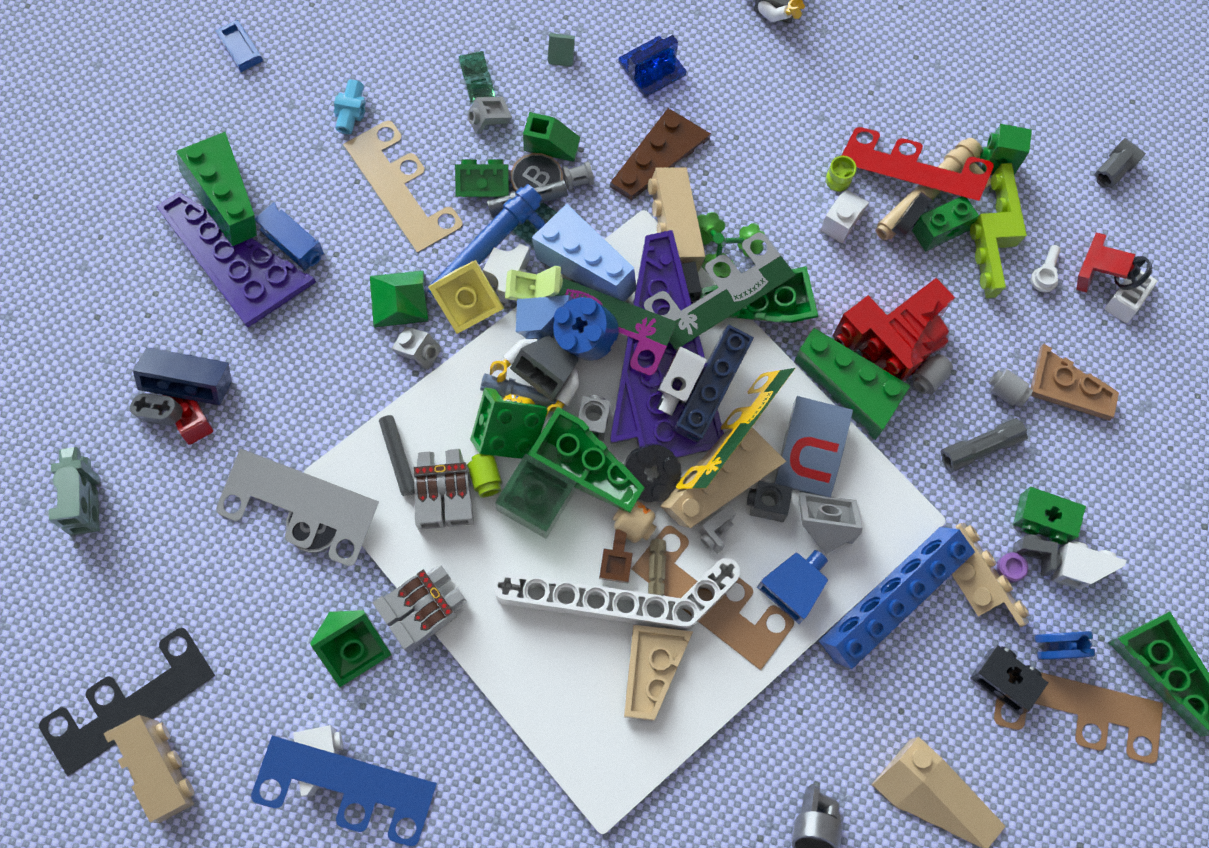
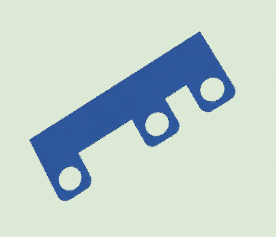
M272 735L251 793V799L256 804L275 809L279 808L284 803L292 779L344 793L337 813L336 823L342 828L356 832H363L367 829L375 803L393 807L395 811L388 830L389 840L406 846H415L419 842L437 783ZM269 779L276 780L281 786L280 795L271 801L263 799L260 795L262 783ZM353 803L362 805L365 810L364 819L358 824H350L344 817L345 809ZM403 818H410L416 824L415 834L408 839H403L396 833V825Z

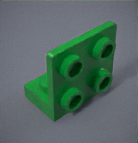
M484 388L470 440L479 454L529 460L528 454L541 434L548 410L545 406L504 401L496 389Z

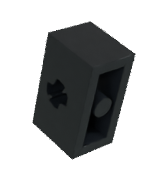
M996 645L987 652L970 679L1018 715L1027 713L1031 710L1049 682L1042 678L1041 672L1036 668L1024 665L1016 659L1017 656L1013 651ZM1008 673H1011V675H1012L1011 681H1012L1013 683H1010V682L1008 681V679H1009V677H1010Z

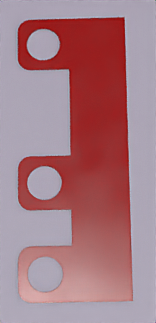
M863 127L854 129L841 155L850 157L855 162L857 168L980 201L994 167L991 161L976 157L967 158L961 173L917 162L923 145L905 138H900L896 141L891 154L876 151L874 148L880 133ZM861 132H868L872 134L873 140L870 143L863 144L857 141L856 136ZM904 143H910L916 147V152L912 155H904L899 151V147ZM974 162H981L986 165L987 170L983 174H975L970 171L969 166Z

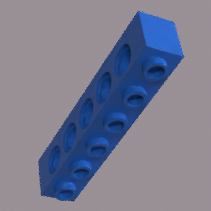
M939 527L819 640L836 664L853 669L975 553L960 529Z

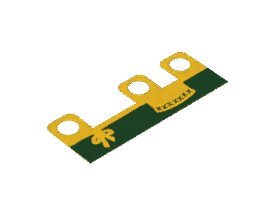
M796 368L766 372L755 380L747 393H760L751 406L736 408L731 412L722 424L721 430L733 429L707 465L693 466L685 473L677 484V489H700L709 486ZM768 376V380L763 386L754 389L755 384L761 378ZM737 412H742L736 422L731 425L727 424L731 416ZM697 470L694 479L687 484H683L685 477L690 472Z

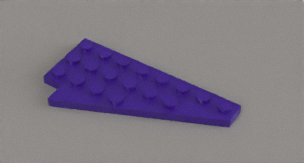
M673 230L645 236L633 305L645 309L644 302L661 291L667 292L681 311L691 305ZM656 299L652 304V309L658 315H666L670 310V305L664 299ZM700 336L682 346V348L705 358ZM627 337L610 444L637 439L638 447L651 443L660 444L672 451L676 458L709 451L724 434V431L721 430L722 423L718 409L703 439L695 443L672 430L686 402L679 401L672 416L656 408L663 395L662 392L658 391L659 386L677 350L669 342L656 372L652 375H647L631 368L630 361L639 340ZM644 350L638 355V364L641 367L648 368L653 365L655 355L652 351ZM675 378L672 388L680 391L683 384L682 381Z

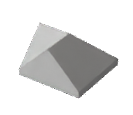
M799 493L802 525L825 554L830 553L845 543L853 544L861 535L863 528L857 500Z

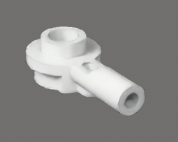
M1057 245L1050 247L1045 263L1042 267L1034 270L1031 275L1030 281L1032 286L1040 292H1051L1058 284V274L1055 265L1061 248Z

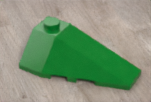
M807 266L792 269L796 274L794 277L728 318L784 323L818 318ZM718 286L701 288L700 299L716 290Z
M560 407L556 408L528 454L530 465L557 480L629 513L645 488L624 464L615 458L608 450V447L592 433L583 420Z

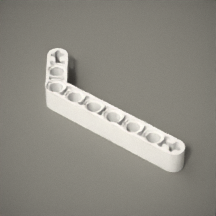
M723 558L719 560L682 598L513 573L499 575L493 583V590L497 600L505 605L687 631L692 629L734 586L740 576V567L733 559ZM728 569L731 572L730 576L725 577L718 586L715 581L722 571L724 572ZM510 583L514 590H510L508 595H504L501 588H505L506 584ZM520 585H524V587H523V596H524V598H520V594H519V591H521V586H520ZM534 587H540L545 591V595L539 600H534L529 597V591ZM701 588L710 590L713 596L712 600H701L697 591ZM568 591L574 595L575 599L570 604H562L558 600V596L562 592ZM592 596H599L603 599L604 605L599 609H594L588 605L587 601ZM622 600H627L632 603L634 609L629 613H622L618 610L617 604ZM652 604L659 605L663 615L658 618L651 617L647 612V607ZM680 609H687L692 614V620L682 622L678 619L676 612Z

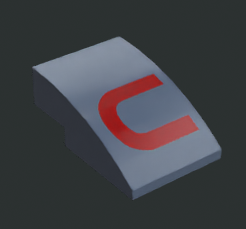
M797 396L792 406L788 429L785 433L781 456L786 462L778 467L774 484L792 487L793 490L831 498L853 410Z

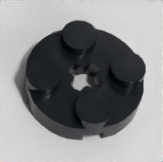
M651 443L638 449L636 448L630 452L624 462V466L645 487L639 499L646 502L665 501L676 489L681 479V464L679 460H677L672 451L660 444ZM653 465L658 466L657 472L659 476L657 478L653 477L652 480H647L648 475L644 473L645 469H651Z

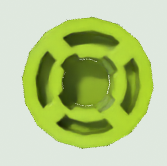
M847 156L834 158L826 175L825 182L827 186L837 192L848 189L856 173L855 162Z

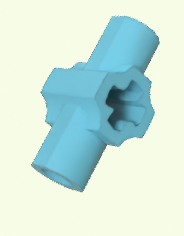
M348 80L345 93H339L335 97L334 114L335 117H338L335 129L342 134H352L355 120L361 121L364 118L366 104L365 98L362 97L364 84L358 80Z

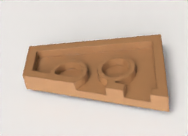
M1044 343L1040 347L1031 384V389L1033 390L1031 396L1110 421L1114 418L1119 392L1092 374H1085L1073 366L1074 362L1068 358L1062 359L1051 351V347Z

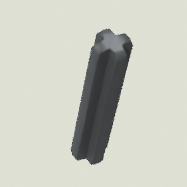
M392 415L383 416L379 419V424L402 496L412 495L415 493L414 480L395 419Z

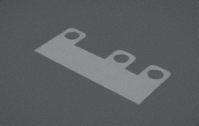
M240 448L217 504L216 511L221 516L238 521L244 514L250 496L291 511L293 515L286 530L285 539L287 542L302 548H309L312 545L320 523L337 529L329 549V557L344 565L352 566L357 560L379 501ZM236 495L241 500V507L236 513H228L224 509V501L228 496ZM299 522H305L310 527V535L304 541L296 540L292 533L294 526ZM348 539L354 545V552L349 558H341L336 552L337 544L341 540Z

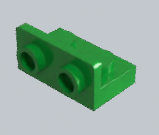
M462 159L461 164H455V197H504L509 195V165L504 164L503 159H488V164H477L476 159Z

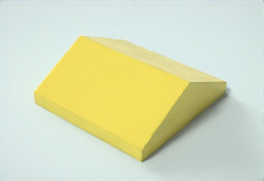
M476 260L452 271L428 286L456 334L504 309Z

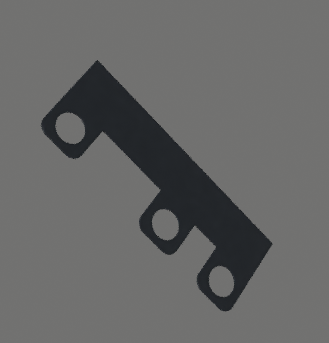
M185 628L176 629L159 642V648L171 668L128 697L124 696L115 679L110 676L104 677L89 687L86 691V698L96 713L97 718L81 729L78 728L68 709L64 707L58 708L40 721L39 729L67 777L116 744L115 740L108 742L103 733L138 715L153 719L215 676ZM176 636L183 637L187 642L185 652L178 656L172 655L168 651L169 641ZM103 685H108L114 690L113 700L106 705L98 704L94 698L96 690ZM57 716L64 717L68 722L66 732L61 736H52L48 731L50 720Z

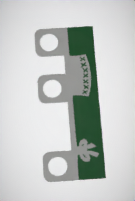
M759 232L743 241L742 247L755 263V266L742 274L727 255H720L705 265V270L718 288L682 311L669 294L664 291L658 292L644 302V308L653 313L655 312L652 309V304L656 299H664L669 303V312L661 316L677 322L669 340L675 350L796 275L765 234ZM752 241H764L767 245V252L761 256L755 255L750 249ZM717 262H725L729 265L731 272L728 277L719 278L714 274L713 267Z

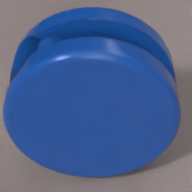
M1092 631L1037 634L1035 635V643L1050 642L1051 648L1048 651L1036 652L1037 659L1054 660L1094 657L1095 648H1091L1092 642L1090 641V639H1093Z

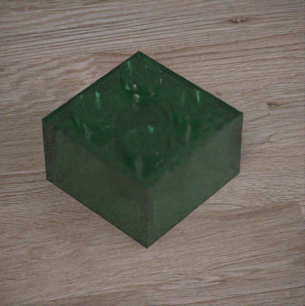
M525 453L496 500V510L547 539L576 491V482Z

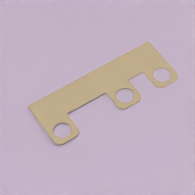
M387 120L347 141L343 145L416 252H419L462 227L463 223L452 207H445L427 217L405 185V183L421 175L425 170L418 157L413 153H408L390 163L381 151L401 139V133L394 123ZM381 128H391L394 131V137L387 142L381 141L377 136ZM405 160L414 161L417 164V170L410 175L404 174L400 170L402 162ZM443 214H451L455 218V224L449 229L441 228L438 224L439 217Z

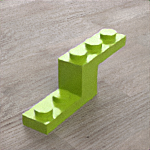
M1012 163L1001 164L991 177V187L995 190L997 213L980 214L970 228V236L974 240L976 247L975 261L979 264L981 272L980 286L984 289L985 298H996L1006 288L998 248L1017 247L1027 236Z

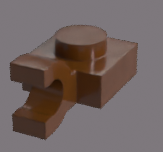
M615 530L613 549L603 550L599 579L628 584L633 553L624 552L627 533L622 530Z

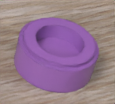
M1007 553L998 560L997 572L999 576L1004 575L1010 583H1016L1027 575L1028 563L1018 553Z

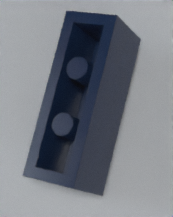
M146 347L133 369L137 390L219 406L232 383L229 362Z

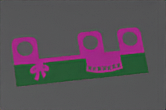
M563 278L562 288L559 294L555 296L569 295L573 299L580 297L591 298L609 310L617 320L619 333L639 340L630 361L631 368L647 375L654 374L677 322ZM644 350H650L655 355L653 365L648 368H643L638 364V355Z

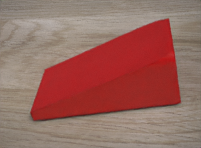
M171 397L182 406V416L175 425L188 445L213 433V428L198 401Z

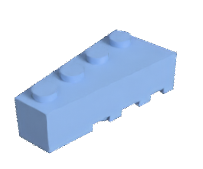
M568 204L532 237L536 259L549 267L560 266L561 274L575 282L624 302L635 292L634 267Z

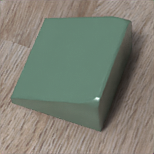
M550 33L548 64L571 67L575 54V36Z

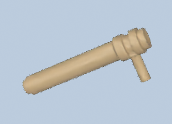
M973 138L962 140L955 146V149L951 150L944 157L943 162L938 167L961 173L967 158H980L982 146ZM975 162L970 164L969 169L975 174L985 173ZM989 177L988 182H987V184H986V186H985V189H986L989 185H991V178H990V177ZM918 185L877 224L876 234L882 240L892 239L896 234L891 229L921 191L932 200L941 191Z

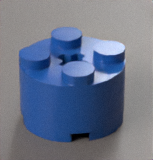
M580 297L572 299L562 307H559L554 313L553 331L557 343L564 350L578 358L587 361L601 359L612 350L610 349L614 341H617L619 327L615 316L591 298Z

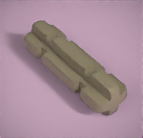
M652 539L650 542V553L652 555L649 557V580L651 582L648 584V594L661 596L664 595L665 590L663 581L665 579L666 556H664L666 541L662 539Z

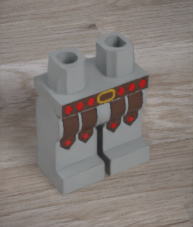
M460 449L445 451L446 464L435 465L434 452L418 453L417 467H413L415 525L418 530L444 527L442 497L445 499V521L448 527L474 525L468 467L463 460Z
M442 565L431 569L427 573L422 569L386 596H381L372 602L407 653L412 652L443 628L449 621L451 622L457 618L455 612L460 610L467 602L457 587L444 597L438 589L451 580Z

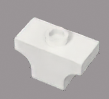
M519 244L511 251H503L494 247L483 269V273L489 283L498 289L499 300L503 303L509 304L511 301L505 299L507 272L511 269L527 272L525 269L530 261V249L527 246Z

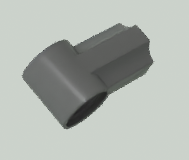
M1124 138L1109 155L1107 161L1094 174L1097 183L1103 188H1112L1122 179L1127 171L1130 172L1139 163L1146 153L1127 138Z

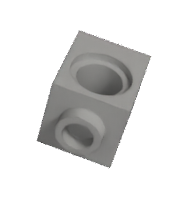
M599 395L582 396L578 418L588 425L589 429L600 441L604 442L611 401H607ZM591 412H596L601 418L592 421L586 416Z

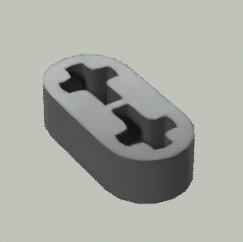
M142 393L137 395L130 404V412L140 421L166 426L173 425L181 418L183 413L182 406L169 396Z

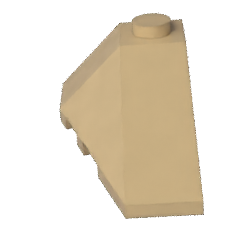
M920 737L910 739L871 784L894 807L909 812L923 821L934 824L980 848H989L1006 827L945 760Z

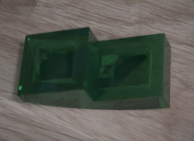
M480 51L458 56L470 104L474 102L476 97H495L484 52Z

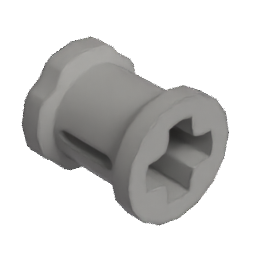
M589 161L584 162L582 166L570 169L563 167V176L568 191L573 190L575 186L587 183L589 185L594 184L593 172Z

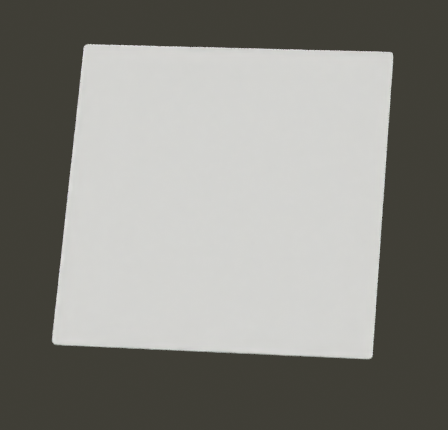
M645 210L637 213L604 239L634 267L636 285L645 236L657 233L658 222ZM701 267L698 272L701 288L716 285L709 274ZM560 274L562 278L575 282L567 276ZM635 292L625 302L633 305ZM515 307L304 470V473L379 501L362 547L396 588L415 576L422 569L427 573L431 569L442 565L451 578L449 582L438 589L444 597L457 587L467 602L460 610L455 612L457 618L451 622L449 621L435 635L597 832L605 834L882 582L939 527H942L946 520L851 421L831 497L857 500L863 529L861 535L853 544L845 543L828 554L823 552L802 525L799 504L800 491H792L789 513L784 522L750 515L751 506L746 505L749 489H755L756 482L692 528L680 526L660 507L664 501L646 502L638 499L640 503L655 513L653 524L657 527L647 541L642 538L639 542L632 543L626 539L624 552L633 553L631 568L650 546L651 540L655 539L664 527L673 526L689 540L688 547L676 560L675 564L697 581L716 562L723 558H730L738 563L740 567L739 577L753 588V595L739 613L754 625H756L768 607L772 605L777 606L757 588L758 584L794 553L797 552L807 559L814 550L821 552L828 559V562L820 572L827 577L828 582L808 616L800 624L794 621L792 629L761 670L701 623L697 622L692 629L687 630L693 631L655 720L624 718L633 625L637 624L505 605L497 600L493 590V583L499 575L513 573L648 594L649 583L631 569L628 584L599 579L603 550L613 549L615 521L612 518L619 508L553 478L530 465L529 460L494 456L502 479V484L500 485L502 491L486 498L479 497L478 492L474 491L469 474L474 525L448 527L445 521V499L442 497L444 527L418 530L415 525V493L409 496L401 495L379 424V419L383 416L392 415L394 417L413 480V467H417L419 452H434L435 465L446 464L445 451L450 449H460L466 464L472 461L471 457L479 454L470 438L483 395V391H480L484 373L490 375L491 364L494 361H503L505 359L503 356L520 340L526 339L516 332L517 307ZM726 318L699 335L704 356L707 359L706 363L728 324L749 334L754 339L718 407L722 424L736 408L748 407L753 404L760 393L748 394L747 392L761 374L796 368L752 426L781 455L792 406L797 396L832 405L835 404L753 320ZM619 333L617 341H614L610 348L612 350L605 357L594 361L578 358L579 361L574 368L577 369L579 374V387L568 406L564 405L563 410L578 417L582 396L599 395L607 401H611L603 443L615 458L624 464L630 452L639 447L637 439L610 444L613 417L628 337ZM511 365L507 368V380L512 378L516 379L515 382L531 386L510 369ZM496 370L492 376L498 377L502 371ZM768 376L761 378L755 384L754 389L763 386L768 380ZM554 412L548 413L547 417L545 418L542 431L547 425L548 421L550 420ZM591 412L586 416L592 421L601 418L596 412ZM737 412L731 416L727 424L731 425L736 422L742 412ZM708 451L677 458L681 464V479L691 467L697 465ZM653 465L651 469H645L644 473L648 475L647 480H652L653 477L657 478L659 476L657 472L658 466ZM778 468L760 481L774 483ZM761 497L762 502L765 505H775V501L772 497ZM730 505L737 514L731 521L734 525L721 536L718 532L716 533L725 544L723 550L717 554L713 549L710 551L703 545L700 540L701 534L699 531L703 524ZM667 534L663 537L662 540L666 541V551L674 552L679 549L680 539L678 536ZM728 569L724 572L722 571L715 581L718 586L725 577L731 574ZM507 583L505 588H501L504 595H508L510 590H514L510 583ZM735 583L726 595L731 601L736 602L743 599L745 591L742 585ZM520 585V586H521V591H519L520 598H524V596H523V587H524V585ZM534 587L529 591L528 595L531 599L539 600L543 598L545 591L540 587ZM564 591L558 596V600L562 604H570L575 599L574 595L568 591ZM592 596L587 601L588 605L594 609H599L604 605L603 599L599 596ZM622 600L617 604L618 610L622 613H629L634 609L632 603L627 600ZM652 604L647 607V612L651 617L658 618L663 615L659 605ZM683 609L676 612L680 621L689 622L692 620V616ZM772 614L768 617L766 624L771 632L779 633L784 630L785 620L781 615Z

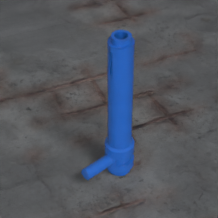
M529 184L524 188L520 187L515 192L516 196L513 199H508L503 204L501 212L431 284L476 260L480 265L491 254L494 247L496 248L519 224L522 225L527 219L539 231L546 224L535 212L540 207L539 203L543 200L540 194Z

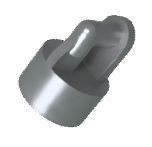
M811 784L804 794L801 814L795 819L792 848H840L842 824L839 803L836 799L820 793V788ZM817 807L824 809V813L817 812Z

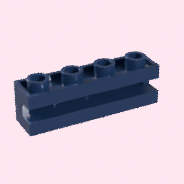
M730 324L727 325L672 429L673 431L695 443L703 439L754 337Z

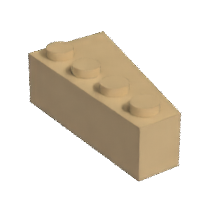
M752 427L707 488H676L660 507L680 526L692 528L784 464L786 460ZM728 429L696 466L707 465L733 429ZM697 470L690 472L683 480V484L692 481L697 474Z

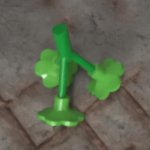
M717 213L700 214L697 216L703 245H707L711 241L717 244L716 254H707L701 267L705 270V265L720 255H726L722 253L723 247L726 244L737 243L738 248L743 250V254L749 257L742 247L743 241L756 233H765L760 231L758 224L751 223L749 226L741 227L739 238H725L721 233L725 229V222L719 219ZM752 241L750 244L751 251L754 254L762 253L764 241ZM717 262L713 267V272L719 278H726L730 275L731 269L725 262Z

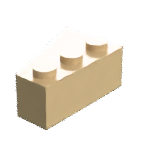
M138 715L103 733L108 742L115 740L123 755L117 761L122 769L128 767L135 784L132 786V789L150 823H161L194 805L191 798L194 795L193 787L187 778L183 779L179 770L182 767L181 759L175 750L171 751L167 741L170 739V734L163 722L159 723L157 720Z

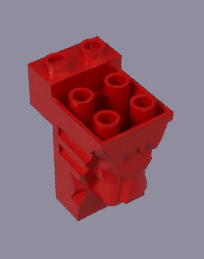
M935 278L887 315L867 295L843 314L832 336L835 341L854 352L859 349L862 357L904 382L932 353L943 349L949 342L947 338L949 329L941 317L953 302L955 296Z

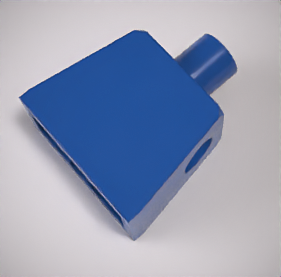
M814 550L807 559L796 552L765 576L757 588L794 621L800 624L808 616L828 582L827 577L820 572L828 562V559L818 550Z

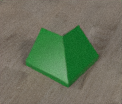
M424 270L370 276L374 328L429 322Z
M364 610L329 612L310 642L311 647L339 688L392 655L372 620Z

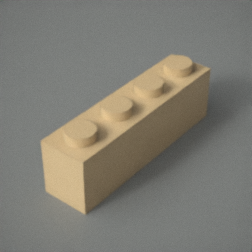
M687 167L656 168L652 179L648 181V192L653 196L652 213L654 217H657V233L673 230L681 263L696 262L697 271L699 272L705 259V252Z

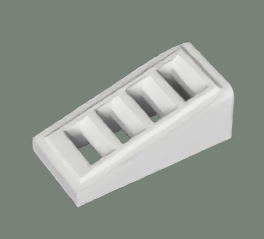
M1141 270L1140 274L1136 277L1137 280L1141 278L1145 272ZM1149 276L1142 284L1146 288L1141 286L1131 290L1118 288L1106 305L1105 310L1124 323H1128L1137 313L1158 281ZM1125 279L1122 285L1131 284L1132 281Z

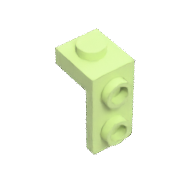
M553 266L539 274L509 270L506 278L505 299L517 301V299L551 297L559 294L563 284V278L560 275L561 267Z

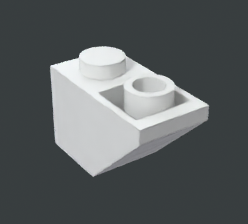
M1069 542L1058 549V552L1061 554V563L1056 572L1053 573L1052 581L1081 590L1124 567L1126 560L1116 557V554L1111 551H1095L1089 549L1088 545L1082 542Z

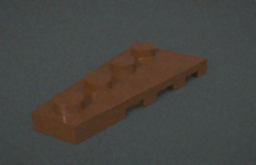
M667 108L612 179L610 188L632 201L648 188V181L652 179L656 168H674L675 164L682 158H687L692 154L696 147L710 140L711 133Z

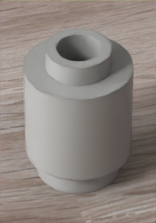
M941 354L929 357L912 375L914 388L922 394H933L951 375L952 363Z
M1007 368L1003 372L997 370L989 381V384L992 385L990 392L1011 406L1022 407L1033 392L1028 387L1029 383Z

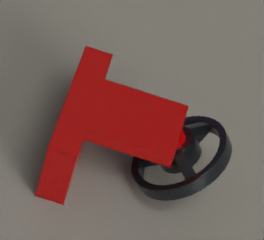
M1096 232L1079 272L1076 290L1087 293L1096 271L1113 275L1115 284L1122 290L1137 288L1151 275L1152 263L1144 256L1135 257L1136 254L1105 247L1107 235ZM1146 262L1147 269L1142 277L1137 280L1136 277L1141 271L1140 267ZM1120 277L1131 280L1132 283L1122 285L1119 283Z

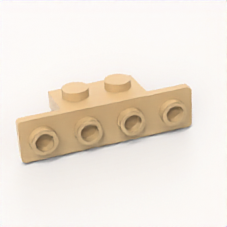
M965 523L956 525V529H960L975 553L952 576L978 617L1004 602L1020 627L1027 625L1029 621L1026 617L1030 616L1027 608L1020 600L1016 602L1010 593L1013 590L1010 582L1004 575L999 576L993 567L997 565L996 561L988 550L983 551L977 541L980 540V537L972 525L967 527Z

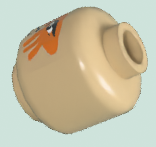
M639 501L636 502L630 513L618 509L612 518L615 521L614 529L627 533L626 539L632 543H637L642 538L647 541L657 527L653 524L655 513Z

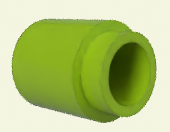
M482 454L472 456V461L467 464L474 491L478 492L481 498L500 493L502 491L500 486L502 479L495 457Z

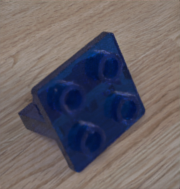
M674 35L665 39L657 36L618 58V63L644 97H648L683 78L687 73V70L676 57L678 41Z

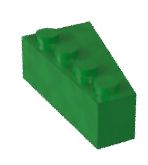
M226 132L177 150L176 155L181 175L231 245H237L257 236L255 215Z
M816 328L812 329L794 360L819 386L822 385L831 394L830 397L837 404L840 403L844 408L852 409L851 418L857 423H861L874 440L881 434L910 388V385Z
M1171 612L1157 616L1108 642L1200 737L1209 736V672Z

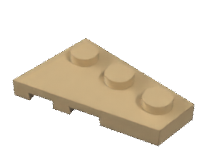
M633 625L624 718L655 720L693 631Z

